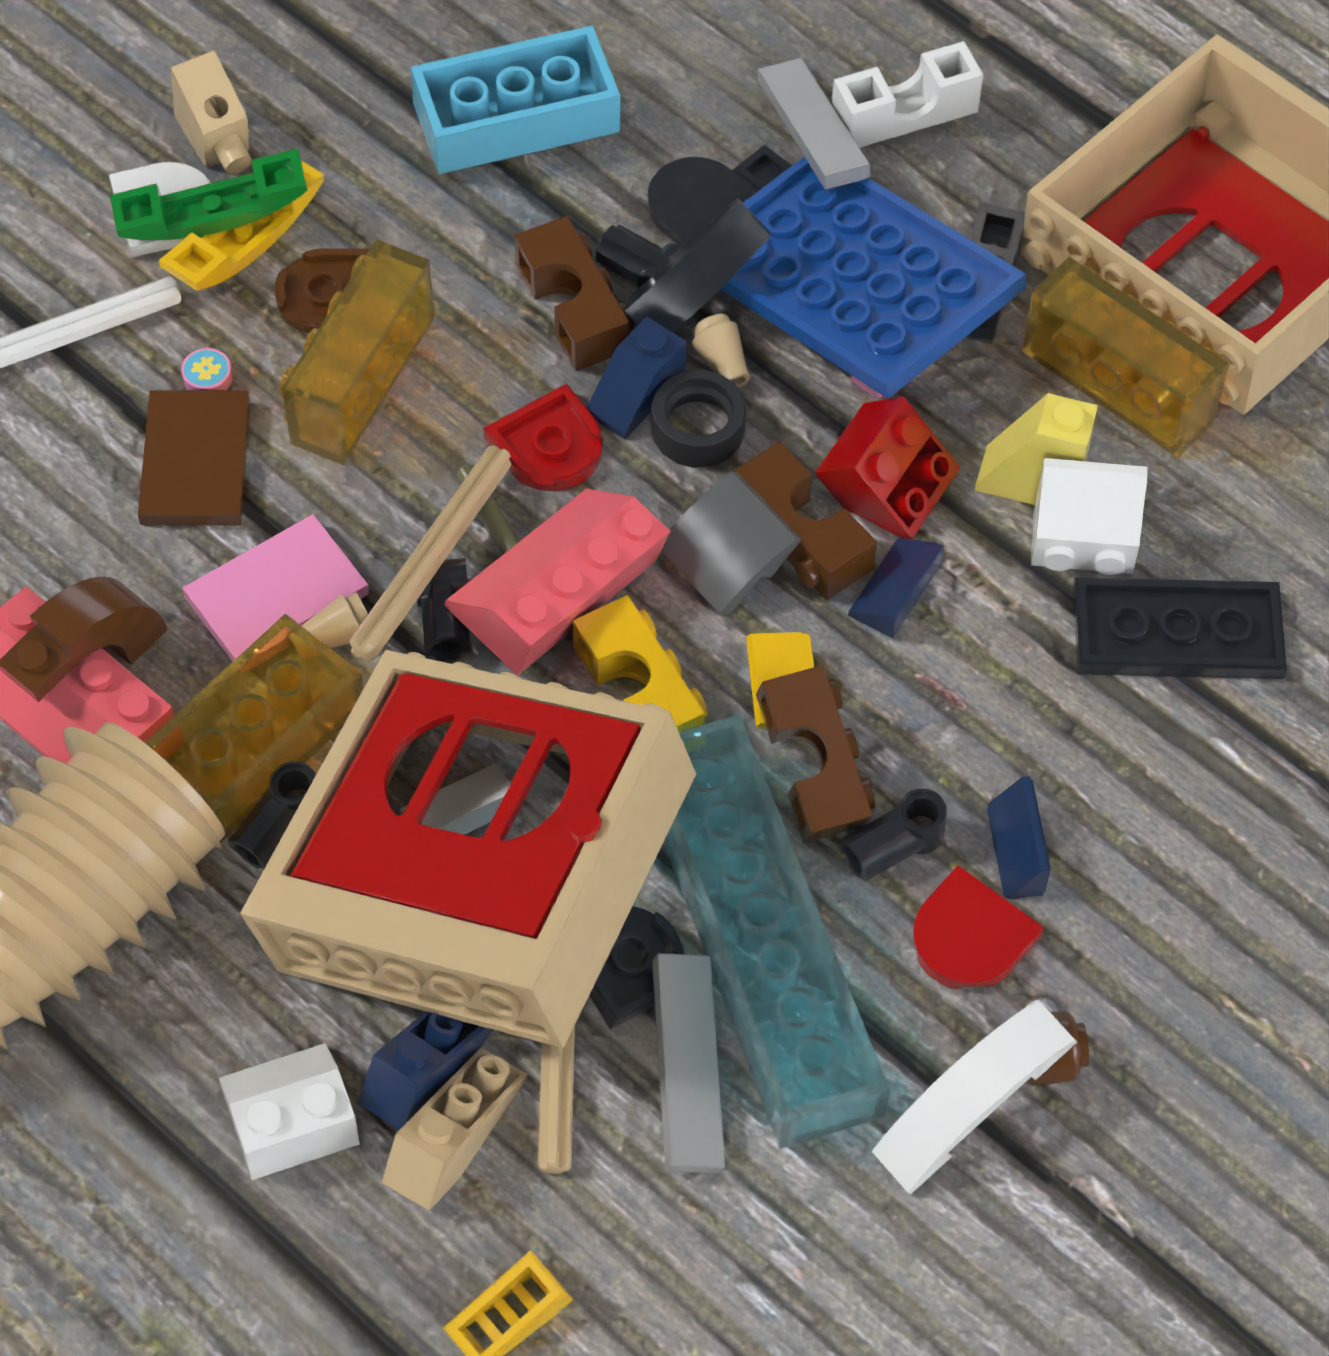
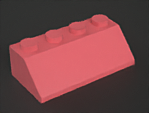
M585 489L445 601L444 606L518 676L573 631V620L602 607L653 565L666 542L670 530L634 496Z
M27 586L0 607V659L35 626L30 615L45 603L41 597ZM102 648L92 652L79 662L39 703L0 670V720L44 757L53 758L65 764L71 759L64 741L63 731L66 727H77L95 734L106 722H111L132 733L158 755L163 754L179 739L173 707Z

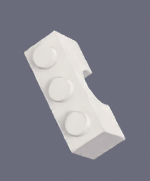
M963 41L922 53L920 65L916 73L899 85L888 86L878 67L834 79L832 106L860 148L977 113L983 74Z

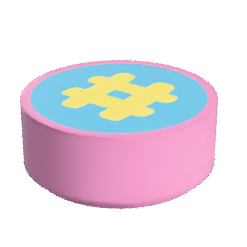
M202 348L195 350L182 363L181 373L187 391H226L232 383L230 361L223 352L217 349Z

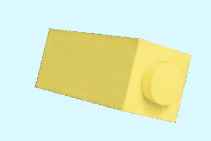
M1047 393L987 445L975 485V491L1035 505L1044 458L1086 461L1098 405Z

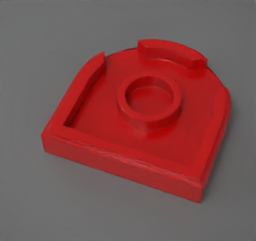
M567 383L483 428V437L489 446L494 445L500 450L505 448L510 453V473L517 480L534 489L561 491L575 487L594 473L601 460L602 439L600 427Z
M957 865L920 907L913 927V944L919 965L938 983L952 989L984 985L990 987L1002 981L1042 937L1044 927Z

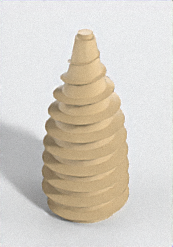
M106 722L95 734L77 727H66L63 734L65 744L71 756L68 763L65 764L49 757H39L35 764L44 786L41 792L35 794L17 787H12L8 790L9 801L17 818L11 826L0 823V1047L7 1049L2 1027L21 1017L46 1027L39 1006L40 1001L57 992L81 1002L73 976L84 968L91 966L114 976L115 974L105 949L117 940L123 939L146 948L136 922L149 911L176 920L166 894L179 882L205 891L206 889L195 865L214 847H222L220 841L225 837L224 828L215 813L196 790L153 749L126 729L111 722Z

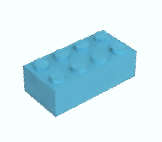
M593 25L411 67L413 104L438 175L620 132V93Z

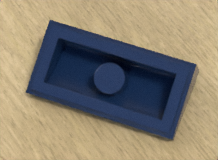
M898 538L848 611V616L893 638L942 565L944 546L936 542Z
M1030 776L1021 777L994 798L987 808L1003 895L1007 899L1043 896L1044 892H1046L1051 871L1033 780L1030 779Z

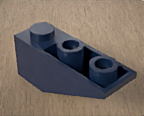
M425 1011L373 1055L358 1103L397 1130H400L479 1050L494 1030Z

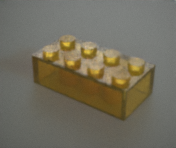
M378 239L375 240L366 256L362 254L357 258L347 286L343 292L337 291L334 294L328 307L327 317L319 329L314 328L311 330L305 341L304 353L295 366H289L282 376L279 390L283 395L285 407L284 420L288 425L291 445L344 466L435 319L429 259Z
M1071 257L1062 262L1032 292L1022 352L1177 458L1214 422L1229 363L1221 359L1219 354L1213 349L1202 346L1181 332L1174 323L1163 320L1142 306L1134 296L1123 293L1102 279L1095 270L1090 267H1084Z
M284 614L149 738L145 744L169 763L212 809L225 831V837L220 841L221 843L244 821L269 790V780L276 768L290 761L306 763L343 727L364 689L363 676L358 669L287 614Z

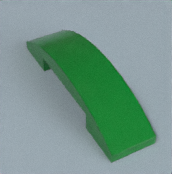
M297 148L251 160L253 173L161 195L157 183L111 194L110 200L117 235L119 238L134 240L185 239L190 233L198 237L219 233L268 216L287 206L308 191L299 150Z

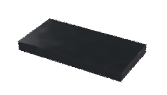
M1075 577L1073 601L1077 674L1284 679L1287 664L1279 582Z

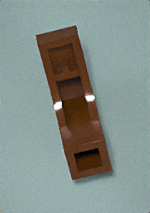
M111 577L89 578L62 590L30 615L35 626L0 659V670L39 703L79 662L92 652L109 646L132 665L168 629L161 615L120 581Z

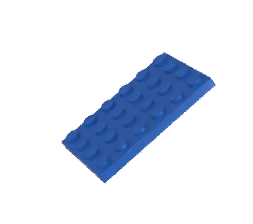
M804 156L743 202L754 216L771 232V236L721 290L889 399L1025 290L1027 283L1026 273L870 178L824 189Z

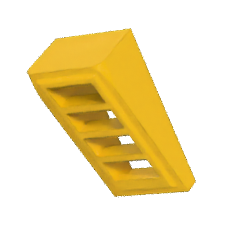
M530 1250L444 1326L443 1329L465 1356H504L558 1314L573 1300V1297L541 1259ZM530 1278H533L547 1295L539 1303L523 1285ZM512 1292L529 1310L522 1318L517 1315L505 1300ZM493 1307L498 1310L511 1326L504 1334L486 1314ZM475 1321L494 1342L486 1350L467 1329Z

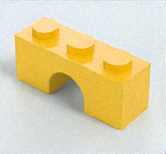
M626 595L573 620V648L597 686L620 677L636 679L645 688L623 701L638 705L652 703L664 708L666 711H670L685 748L704 739V720L708 716L706 703L696 688L689 690L681 677L682 669L677 657L671 649L663 650L656 639L657 633L654 623L644 609L638 611L629 596Z

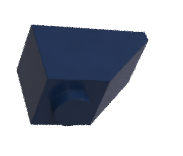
M646 317L615 349L586 407L595 420L625 440L651 413V405L656 390L668 378L685 371L686 341L649 317Z

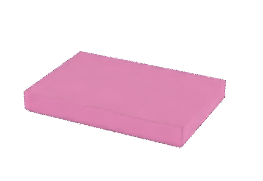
M314 514L182 588L184 598L237 669L244 667L296 637L295 628L306 623L342 593L344 597H347L357 592L360 599L369 595L367 582Z

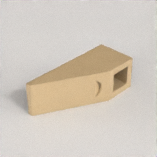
M480 1048L395 1134L382 1183L430 1211L461 1177L526 1081L528 1074L509 1064L504 1059Z

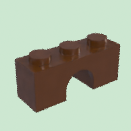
M568 216L515 234V265L534 299L536 300L554 293H563L574 297L567 302L554 306L555 336L574 370L578 371L610 359L615 349L629 335V330L634 328L633 319L625 312L626 304L624 302L618 303L612 294L613 287L608 272L603 266L597 268L593 261L591 245L586 234L583 231L577 232Z
M780 441L734 470L802 539L787 557V560L794 566L798 578L806 587L810 589L815 588L827 601L874 569L877 541L845 508L831 517L822 520L808 519L796 512L809 503L812 474Z
M820 665L763 681L756 693V697L771 744L787 739H800L813 746L820 758V773L814 777L795 782L788 792L803 844L865 826L872 817L871 809L875 808V798L868 779H860L854 759L859 758L858 745L852 729H844L838 712V709H842L843 702L836 680L834 678L828 679L824 666Z

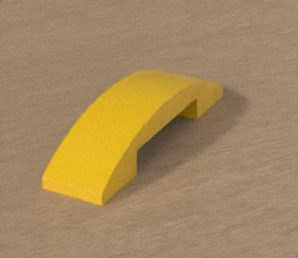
M301 160L307 192L278 211L240 227L204 235L202 238L190 233L159 260V267L196 291L212 287L229 279L254 262L288 230L324 182V174Z

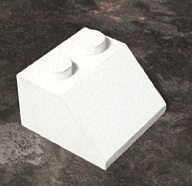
M1044 458L1033 513L1031 565L1044 566L1056 571L1078 569L1098 571L1104 575L1133 574L1140 545L1148 467Z
M326 1043L219 1078L252 1180L360 1145L355 1115L339 1069Z

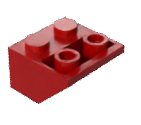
M905 396L864 402L815 471V474L842 508L903 539H913L961 467Z

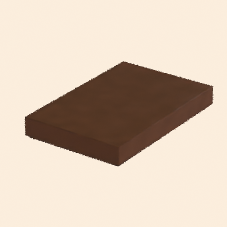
M149 390L138 508L140 525L242 524L251 403L249 391Z

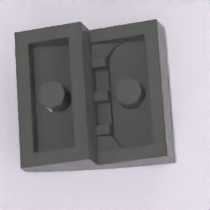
M732 471L697 500L671 527L661 552L719 614L731 615L760 577L771 578L802 539L738 472Z

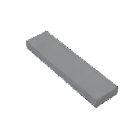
M802 58L758 69V83L824 189L870 178L869 162Z
M657 953L652 963L665 1172L720 1174L725 1168L711 957Z

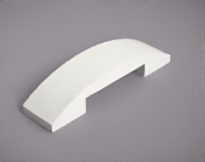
M1039 1000L1034 1001L991 1032L939 1077L894 1123L872 1152L911 1195L952 1157L949 1154L950 1150L1031 1076L1035 1080L1039 1078L1077 1041Z

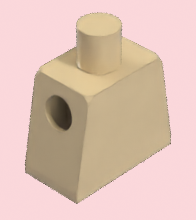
M215 51L170 67L174 116L203 165L212 167L222 163L226 173L230 175L238 174L251 165L252 160L247 151L249 149L248 119Z

